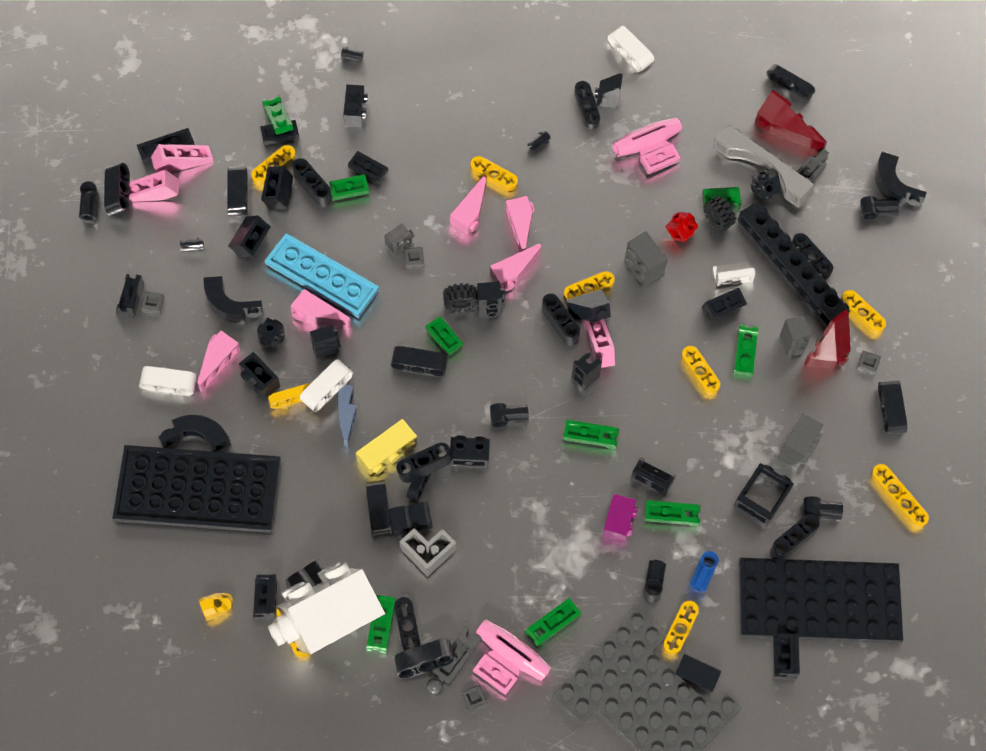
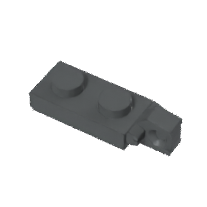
M823 149L817 156L810 155L797 172L803 177L810 179L813 183L827 165L825 161L828 159L829 152Z

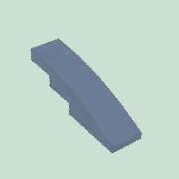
M349 381L338 392L339 421L345 447H349L357 415V407L352 404L354 390L353 386L348 385Z

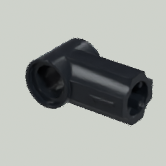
M86 181L80 186L79 218L85 221H92L96 219L99 193L95 183Z
M866 196L860 200L862 218L865 220H872L878 216H897L899 204L897 199H877L874 196Z
M504 403L492 404L490 406L491 425L500 428L507 426L509 423L529 422L528 405L507 406Z
M814 496L805 497L803 499V517L812 514L819 520H841L843 516V503L823 501L819 497Z
M649 560L643 597L650 603L657 602L662 594L666 563L661 560ZM654 588L657 590V593H650L648 589Z

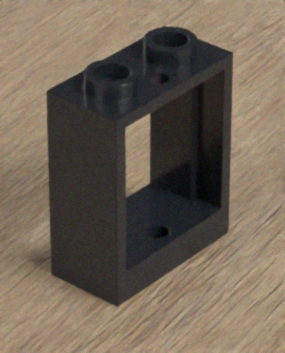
M760 463L737 497L734 507L767 527L790 493L794 483L787 476L776 473L771 466ZM759 476L783 490L782 495L771 511L746 497Z

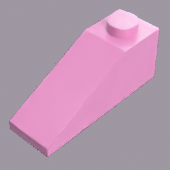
M158 144L151 156L155 172L163 170L176 172L213 162L209 145Z
M166 170L130 182L129 202L165 200L179 195V179Z
M485 177L481 178L450 214V224L467 236L471 231L474 232L480 224L479 219L486 190Z
M527 196L508 200L505 206L519 252L526 250L532 213H534L533 203L529 202Z
M539 243L491 265L490 276L493 281H500V287L506 291L513 289L541 255V244Z
M305 289L291 304L292 316L298 321L322 326L332 325L333 327L346 329L351 327V321L348 316Z
M602 319L596 322L584 320L593 360L599 358L602 361L601 368L614 366L615 350L605 320Z
M223 331L213 335L209 341L197 382L202 392L240 352L239 344Z

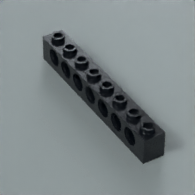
M756 201L740 211L737 221L826 327L843 311L847 310L850 313L848 304L838 297L836 290L827 284L824 276L816 271L813 263L805 258L801 249L794 245L790 236L783 232L779 227V223L772 219L763 205L761 206Z

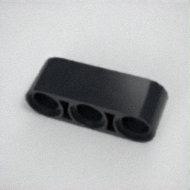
M303 158L296 159L292 164L294 178L317 205L321 207L328 206L332 201L331 190L328 184L307 160Z
M125 163L105 169L104 208L108 215L113 216L129 209L130 172Z
M247 166L228 167V216L248 214Z
M553 293L546 294L542 299L543 314L566 345L573 346L577 344L580 336L579 325L557 295ZM552 303L555 306L549 307L546 304ZM557 318H563L565 320L558 321ZM573 332L575 335L570 336L567 333Z
M396 346L394 347L390 366L400 371L441 377L446 372L448 355L436 351Z
M879 381L878 394L885 433H906L907 418L900 381Z
M437 443L400 460L396 466L397 473L402 482L411 483L448 466L452 462V454L446 443ZM443 452L446 453L445 456H442V457L438 456L440 453H443ZM429 461L427 464L421 465V462ZM405 469H411L408 473H402Z
M385 480L365 482L372 537L392 535Z
M808 514L774 541L770 549V556L773 559H786L814 536L820 525L819 519L812 514ZM805 523H810L813 529L807 528ZM790 535H796L799 540L791 539ZM776 547H782L785 552H778Z
M446 638L438 639L396 654L394 659L397 675L401 679H408L451 664L454 661L450 640Z

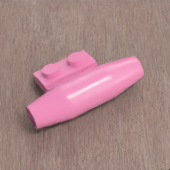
M678 118L654 122L632 131L612 144L613 151L617 157L640 152V162L648 175L680 162L681 157L673 144L666 140L682 131L681 122Z
M486 619L477 629L476 633L481 636L482 640L492 651L484 654L473 669V672L505 696L518 680L519 670L540 681H543L551 670V667L532 648L509 631Z

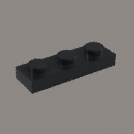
M185 128L137 144V149L142 162L145 163L152 160L151 156L158 144L195 145L189 128Z

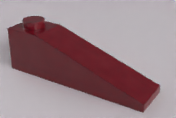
M772 90L757 112L755 119L757 126L770 134L817 152L825 149L827 141L813 126H807L802 119L803 116L800 113L796 114L790 108L792 104L775 90Z
M847 310L830 322L823 332L824 336L814 345L816 347L815 352L811 351L808 354L804 363L806 366L834 369L838 365L840 367L849 360L848 356L851 351L849 312Z

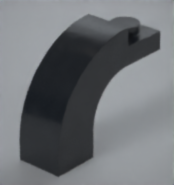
M881 152L875 168V181L879 191L886 199H897L899 207H902L904 202L921 207L927 192L902 183L896 174V165L899 157Z
M222 276L203 277L208 304L214 313L222 319L232 323L245 324V317L256 318L264 315L261 300L246 302L231 300L225 294Z
M185 415L171 420L173 428L164 430L158 436L163 448H169L188 437H197L204 440L214 452H219L231 445L225 430L216 421L202 415Z

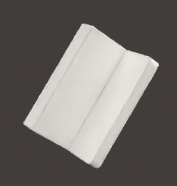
M749 262L719 265L712 268L716 288L753 283L755 270L750 268Z

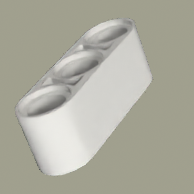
M625 26L619 27L608 35V41L611 46L636 71L641 72L654 63L653 54Z
M335 360L302 392L300 400L311 410L317 412L351 379L353 372L341 361Z
M145 366L142 369L139 387L148 391L191 396L194 395L197 374L183 370Z

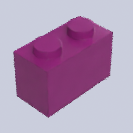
M613 494L602 536L622 542L626 541L627 536L631 537L634 525H630L631 519H636L639 508L635 507V499Z

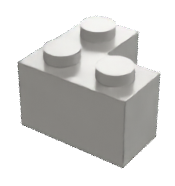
M413 529L400 541V549L428 577L456 551V542L443 529L429 542Z

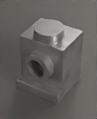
M402 223L384 235L385 245L397 257L401 249H406L412 243L411 239L414 237V234L410 228H406Z

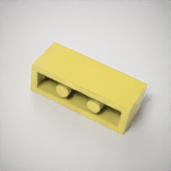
M401 419L356 452L357 461L370 476L379 474L390 462H396L405 451L409 452L415 448L417 435Z

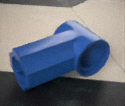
M706 551L701 556L689 584V587L693 590L705 593L719 562L716 553ZM704 559H711L714 565L707 566L704 563Z

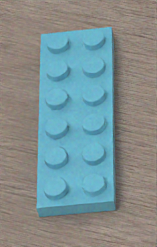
M285 233L265 260V264L357 318L361 316L379 291V286L287 233Z

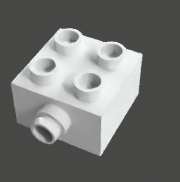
M338 562L318 573L322 583L312 587L310 582L305 584L300 582L283 591L282 595L286 602L277 606L281 616L275 618L276 622L268 626L277 646L283 645L285 642L290 644L295 641L300 651L312 654L384 615L385 612L363 569L349 568L347 563L340 564Z

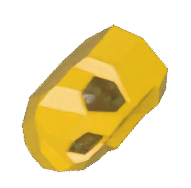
M215 593L199 599L206 620L218 618L231 610L233 605L231 594Z

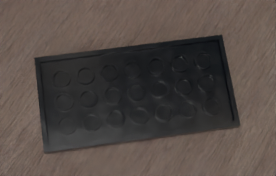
M124 445L112 519L117 522L272 533L281 457Z
M739 558L740 637L774 638L777 637V634H799V639L903 642L899 563Z

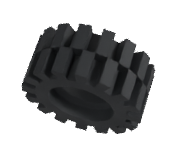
M716 196L703 206L705 209L703 211L706 214V218H709V223H712V226L716 227L718 231L723 232L734 225L737 218L735 217V212L732 211L733 208L729 207L730 204L726 203L725 199H722L720 196Z
M460 283V285L453 284V287L448 286V288H445L443 291L445 309H449V311L455 310V312L461 310L463 312L465 309L468 311L470 308H475L478 305L476 287L472 284L469 286L468 283L465 285Z

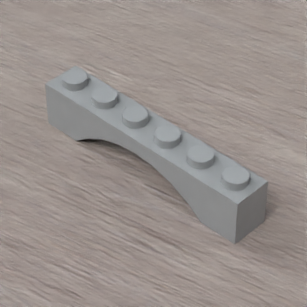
M728 125L715 137L714 149L725 157L747 160L763 167L768 172L772 171L779 175L780 187L784 198L797 208H800L813 195L815 184L810 179L800 175L796 169L787 166L780 158L770 154L767 149L757 145L754 140L744 136L738 129Z

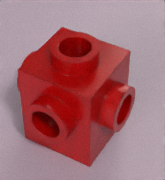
M687 212L675 213L665 226L673 240L685 242L693 236L695 230L699 227L695 217Z

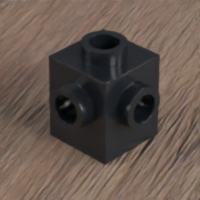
M772 171L759 172L757 176H753L751 183L753 194L761 199L772 198V195L781 193L779 175Z
M267 317L257 328L259 342L266 347L276 350L278 345L285 339L283 324L276 319L272 320Z

